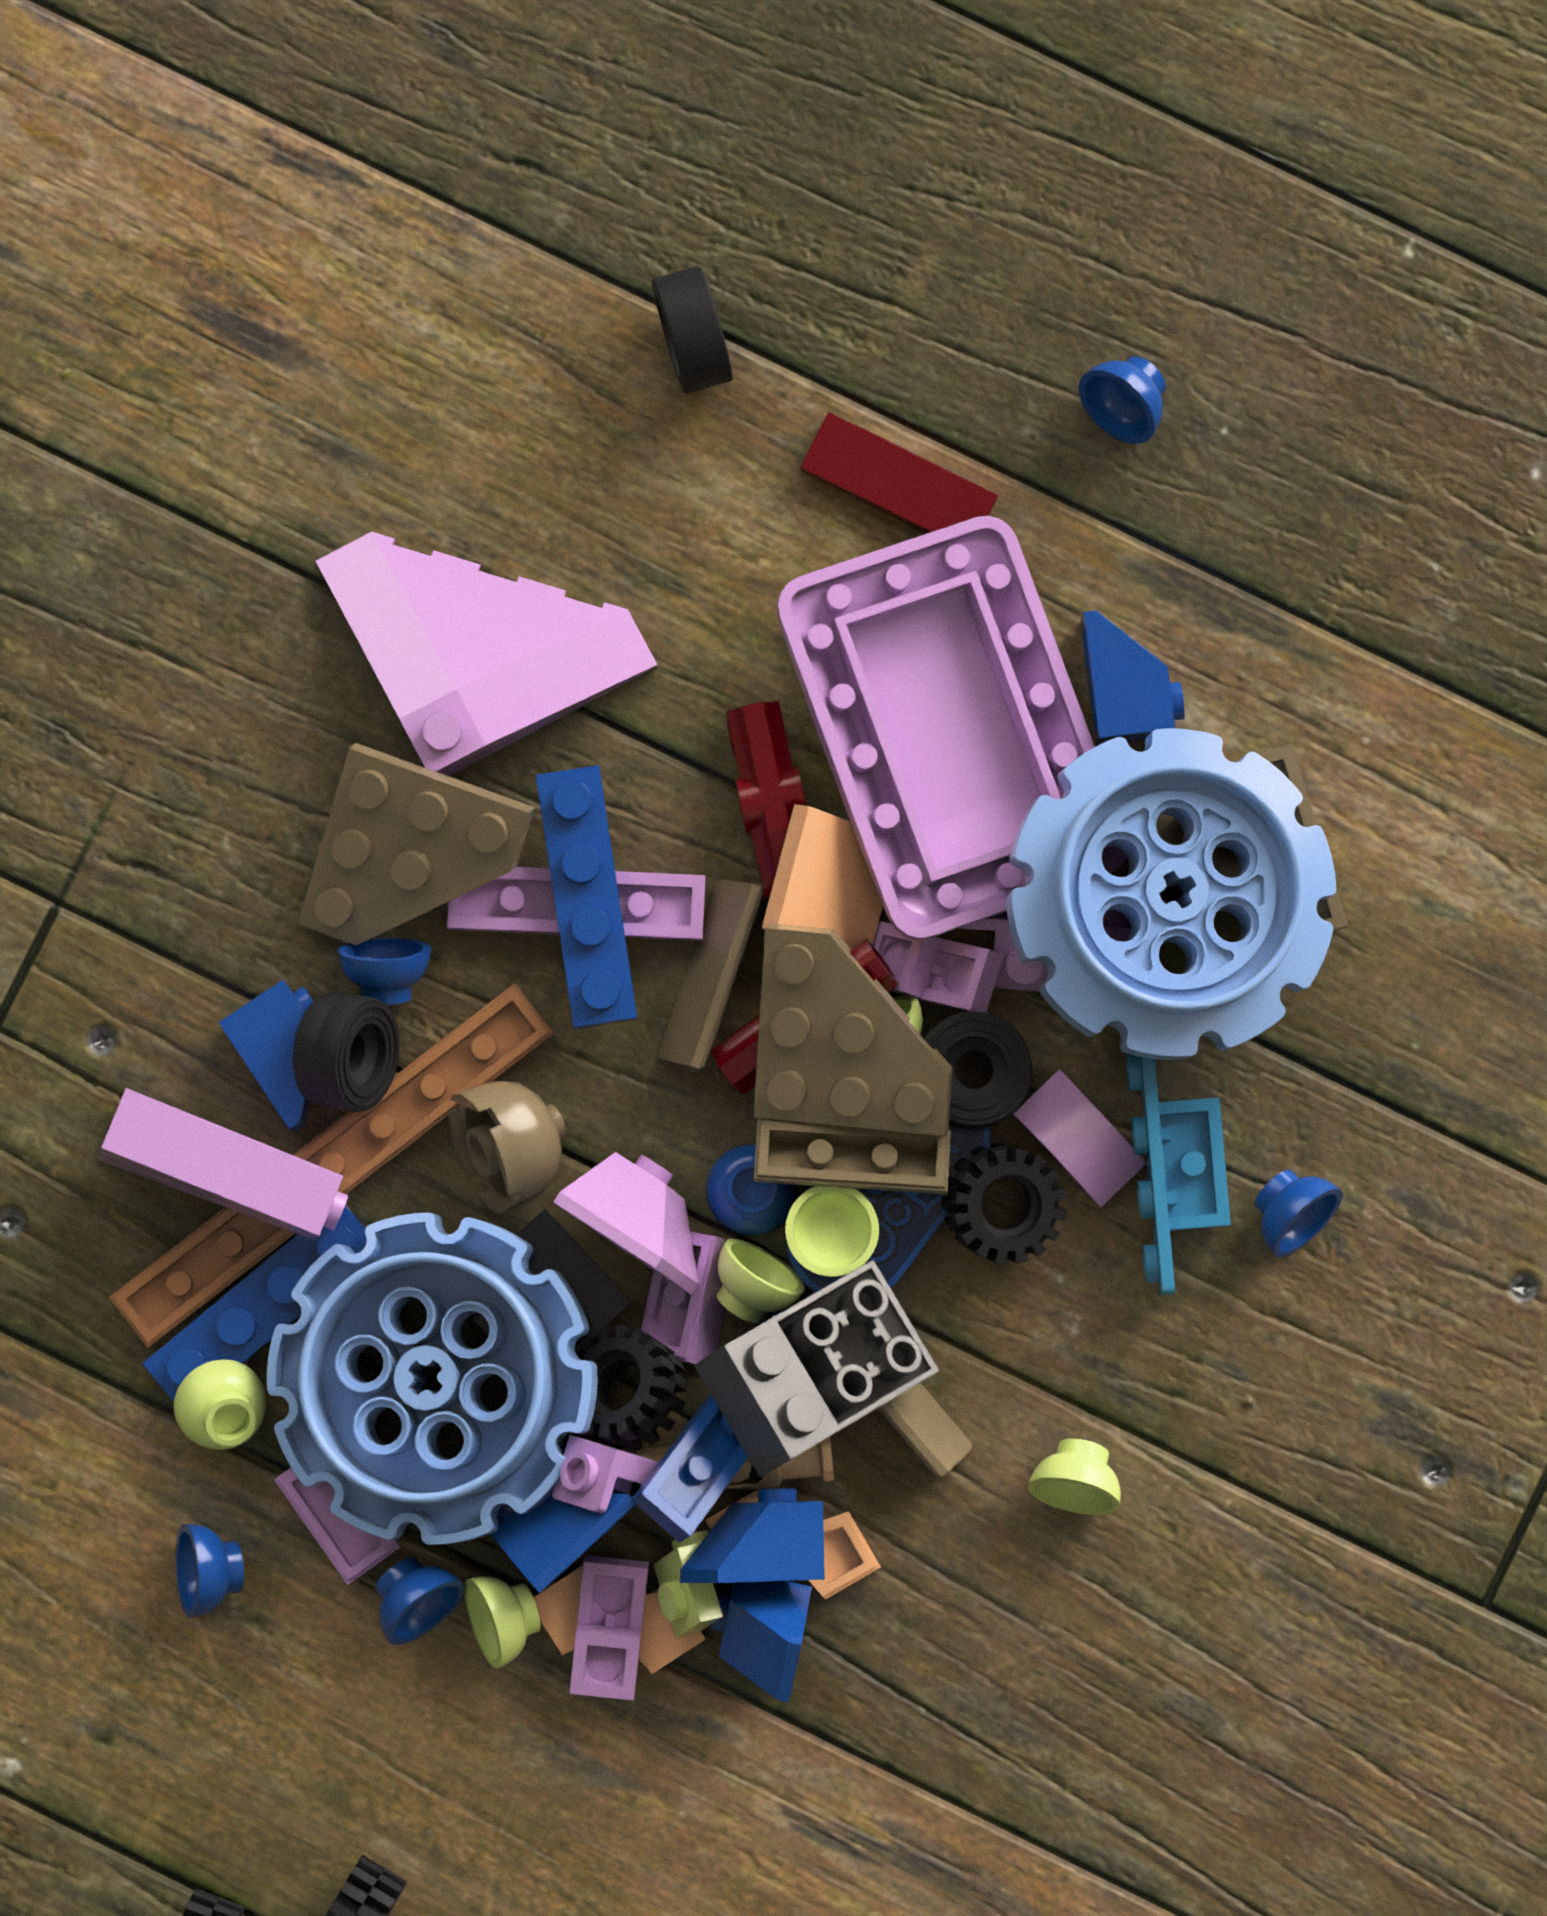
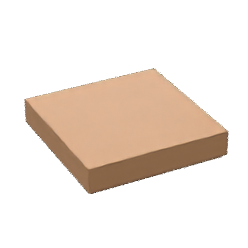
M794 804L762 929H765L769 923L833 929L850 950L866 938L873 945L883 904L851 822L810 806Z

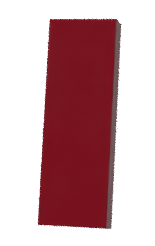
M829 411L800 467L801 472L925 533H930L975 517L989 516L999 496Z

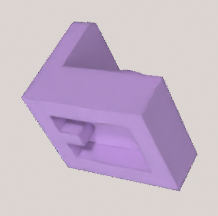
M570 1435L564 1452L566 1458L560 1469V1479L553 1488L552 1496L554 1499L603 1514L607 1511L613 1489L629 1494L632 1483L643 1484L659 1462Z

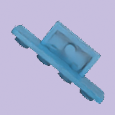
M1126 1053L1129 1091H1140L1142 1116L1131 1117L1134 1155H1146L1148 1180L1137 1181L1140 1219H1151L1153 1244L1143 1245L1142 1248L1146 1284L1157 1283L1158 1296L1175 1294L1170 1231L1231 1225L1220 1098L1159 1102L1155 1059Z

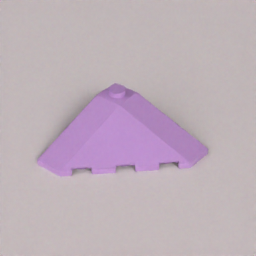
M370 532L316 560L322 575L424 767L447 776L455 774L658 667L630 612L622 607L604 602L603 608L570 599L565 597L566 590L523 577H518L517 582L491 575L480 571V564L434 550L431 556L396 546L394 538L375 532Z

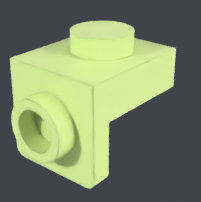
M707 1530L695 1532L680 1543L675 1539L671 1542L673 1551L653 1564L660 1585L658 1589L660 1609L664 1617L671 1621L676 1638L698 1633L723 1617L713 1583H680V1569L708 1535L709 1532Z

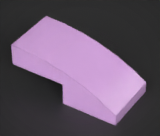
M879 921L873 946L884 958L899 982V985L890 992L913 996L921 1001L963 1012H987L1004 957L1003 955L990 949L950 941L936 936L920 940L908 938L895 930L892 924Z
M1060 1069L1013 1113L1018 1122L1052 1155L1062 1170L1099 1208L1146 1164L1140 1155H1134L1133 1147Z
M590 1555L584 1556L569 1694L634 1701L649 1562Z

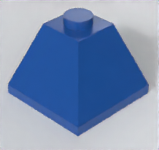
M612 1492L607 1511L601 1514L554 1499L551 1494L539 1506L527 1514H518L511 1506L504 1504L497 1514V1519L500 1523L499 1528L490 1535L533 1587L541 1593L628 1514L636 1504L631 1501L634 1497L631 1493Z

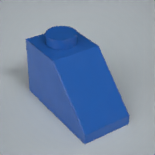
M1097 610L1084 612L1080 623L1095 746L1117 737H1123L1127 742L1143 741L1156 729L1175 728L1174 721L1184 720L1185 718L1181 683H1170L1168 666Z
M282 980L221 1020L219 1024L289 1130L295 1133L306 1124L310 1102L301 1094L295 1081L293 1047L299 1023L305 1011L314 1000L304 986L293 992L289 985Z
M797 1488L758 1489V1502L732 1503L680 1569V1583L824 1580L823 1501H797Z
M789 1581L734 1583L731 1594L718 1592L717 1598L723 1617L711 1625V1630L723 1632L718 1656L774 1699L789 1702L802 1645L812 1586Z

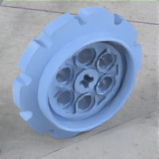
M1156 729L1146 737L1144 752L1133 750L1123 737L1111 739L1090 749L1076 758L1058 774V781L1064 791L1062 799L1041 795L1032 803L1018 829L1009 858L1013 866L1020 868L1025 873L1027 880L1025 887L1015 888L1006 896L1009 928L1019 959L1023 963L1039 961L1048 970L1047 981L1040 987L1041 996L1065 1021L1088 1037L1098 1034L1105 1026L1114 1027L1120 1034L1121 1051L1138 1057L1182 1060L1197 1053L1200 1036L1209 1037L1218 1050L1226 1051L1261 1034L1285 1015V1007L1280 1001V991L1282 988H1288L1298 993L1310 987L1325 959L1333 933L1332 924L1321 919L1316 909L1318 901L1325 900L1336 893L1333 860L1322 828L1318 825L1303 827L1295 819L1294 811L1296 806L1303 800L1302 794L1280 770L1255 752L1247 753L1236 763L1230 762L1223 755V741L1221 737L1210 733L1189 729ZM1160 815L1172 816L1180 822L1184 832L1183 841L1180 845L1168 844L1160 838L1156 829L1157 818ZM1113 846L1121 849L1126 854L1130 867L1126 877H1116L1105 870L1101 858L1104 847ZM1216 847H1225L1237 856L1239 871L1235 878L1225 877L1214 868L1212 853ZM1177 884L1181 888L1183 895L1177 901L1165 904L1159 893L1166 887H1172ZM1106 911H1118L1129 920L1131 933L1128 941H1115L1105 933L1103 916ZM1217 911L1229 912L1237 918L1241 931L1237 942H1228L1217 935L1213 921ZM1163 943L1176 944L1185 953L1187 962L1182 974L1170 973L1160 963L1159 950Z
M434 1213L399 1215L368 1225L365 1229L367 1242L361 1252L354 1253L347 1245L335 1244L309 1267L291 1293L292 1298L301 1307L300 1319L293 1325L278 1324L274 1329L267 1364V1391L272 1396L285 1398L289 1405V1412L286 1418L277 1422L274 1426L276 1437L286 1460L302 1484L306 1487H318L325 1482L330 1483L335 1492L334 1499L330 1505L331 1512L359 1530L380 1538L394 1540L401 1538L405 1528L410 1523H414L421 1531L423 1543L427 1545L459 1543L490 1535L499 1528L497 1514L504 1504L511 1506L518 1514H527L552 1494L554 1486L560 1479L561 1465L566 1458L563 1450L564 1438L569 1433L584 1434L590 1429L597 1397V1365L593 1361L580 1360L575 1353L576 1341L580 1337L587 1335L590 1330L586 1315L578 1298L559 1271L547 1269L538 1275H534L528 1265L533 1253V1247L519 1236L489 1222L466 1217L461 1221L456 1232L447 1234L443 1228L442 1218ZM417 1298L424 1304L427 1310V1320L421 1331L411 1335L404 1330L400 1314L408 1301ZM474 1313H480L488 1321L489 1336L482 1346L472 1349L463 1340L462 1327L469 1316ZM373 1346L382 1355L383 1369L374 1381L367 1382L359 1375L357 1360L365 1348ZM424 1366L442 1368L437 1375L439 1383L443 1385L440 1391L422 1389L427 1381L426 1376L421 1372ZM496 1374L505 1381L508 1388V1397L500 1409L491 1411L483 1405L480 1398V1389L488 1377ZM391 1408L399 1415L402 1428L398 1438L387 1445L376 1435L375 1423L382 1411ZM449 1422L456 1424L464 1436L462 1450L452 1459H448L440 1453L436 1440L440 1429Z

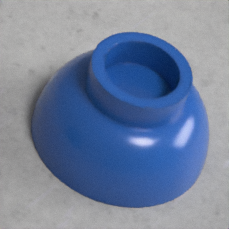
M1137 356L1129 357L1125 361H1107L1094 366L1081 377L1078 387L1080 400L1088 415L1102 430L1112 437L1130 444L1144 443L1153 436L1162 418L1163 401L1161 396L1166 390V383L1161 372L1151 362Z
M372 938L357 946L347 943L338 949L341 968L348 980L360 987V996L376 998L386 1005L401 1004L412 999L411 985L423 977L428 968L431 955V946L428 943L409 938Z
M756 1144L739 1145L723 1153L711 1167L706 1182L707 1203L713 1216L728 1230L745 1236L764 1235L779 1228L786 1222L789 1210L798 1197V1185L754 1182Z
M1290 1169L1272 1178L1260 1191L1254 1203L1255 1207L1263 1214L1261 1231L1270 1251L1276 1257H1284L1308 1243L1324 1228L1337 1211L1342 1201V1191L1326 1179L1315 1176L1299 1178Z
M182 1524L177 1535L175 1553L177 1588L185 1615L188 1618H193L215 1610L223 1602L226 1594L241 1592L244 1581V1565L241 1548L237 1541L223 1542L217 1533L205 1526Z
M415 1557L404 1559L392 1566L376 1584V1591L382 1598L379 1608V1621L385 1637L393 1645H402L428 1633L443 1621L462 1599L465 1591L462 1581L444 1568L437 1566L423 1567Z

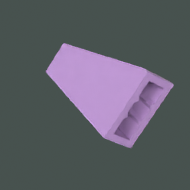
M128 1088L123 1093L97 1157V1160L314 1241L320 1236L323 1227L332 1231L335 1230L348 1199L347 1194L338 1191L343 1175Z

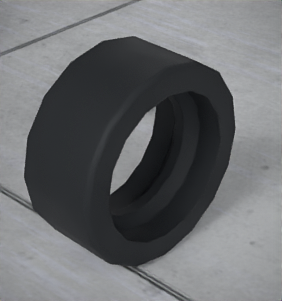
M696 266L652 279V289L660 322L683 392L689 394L732 381L733 375L727 346L702 268Z

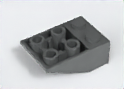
M874 1260L729 1342L694 1365L760 1478L939 1372L937 1365Z

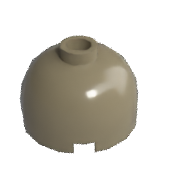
M493 1081L453 1094L450 1100L458 1103L459 1107L448 1111V1123L452 1142L466 1177L473 1176L476 1170H478L484 1185L487 1187L488 1190L477 1194L482 1202L493 1212L504 1213L524 1205L541 1195L558 1173L562 1156L560 1141L566 1138L565 1124L558 1109L553 1104L545 1105L536 1093L516 1082Z

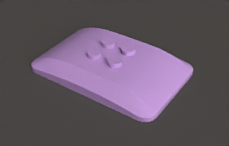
M981 516L799 576L785 586L779 594L776 606L778 620L809 711L886 914L895 930L905 937L916 940L931 938L1007 911L1006 896L1015 888L1025 887L1027 882L1025 873L1020 868L1013 866L1009 860L1016 834L1032 803L1041 795L1062 799L1064 791L1058 781V774L1076 758L1095 747L1018 539L1012 528L1001 519L992 516ZM1113 846L1104 847L1101 855L1102 864L1105 870L1111 874L1121 867L1127 856L1119 848Z

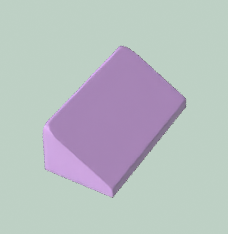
M690 1231L699 1287L692 1296L653 1270L641 1330L668 1346L675 1352L673 1356L682 1362L697 1364L717 1351L726 1308L718 1301L716 1296L723 1285L719 1278L717 1267L720 1251L727 1239Z

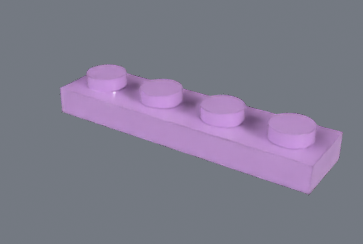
M515 867L510 873L449 901L448 930L560 935L550 868ZM615 871L625 938L703 941L705 875Z

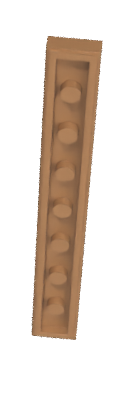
M514 983L395 1075L387 1093L376 1106L366 1111L347 1112L294 1153L293 1156L343 1175L338 1191L349 1195L447 1119L448 1111L459 1107L458 1103L450 1100L453 1094L476 1085L496 1081L553 1037L554 1033ZM225 1207L109 1296V1299L145 1346L151 1348L297 1234Z

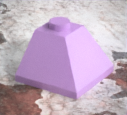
M615 1152L560 1191L553 1203L589 1229L693 1296L699 1287L685 1199L667 1186L673 1175L646 1156L641 1154L634 1164Z

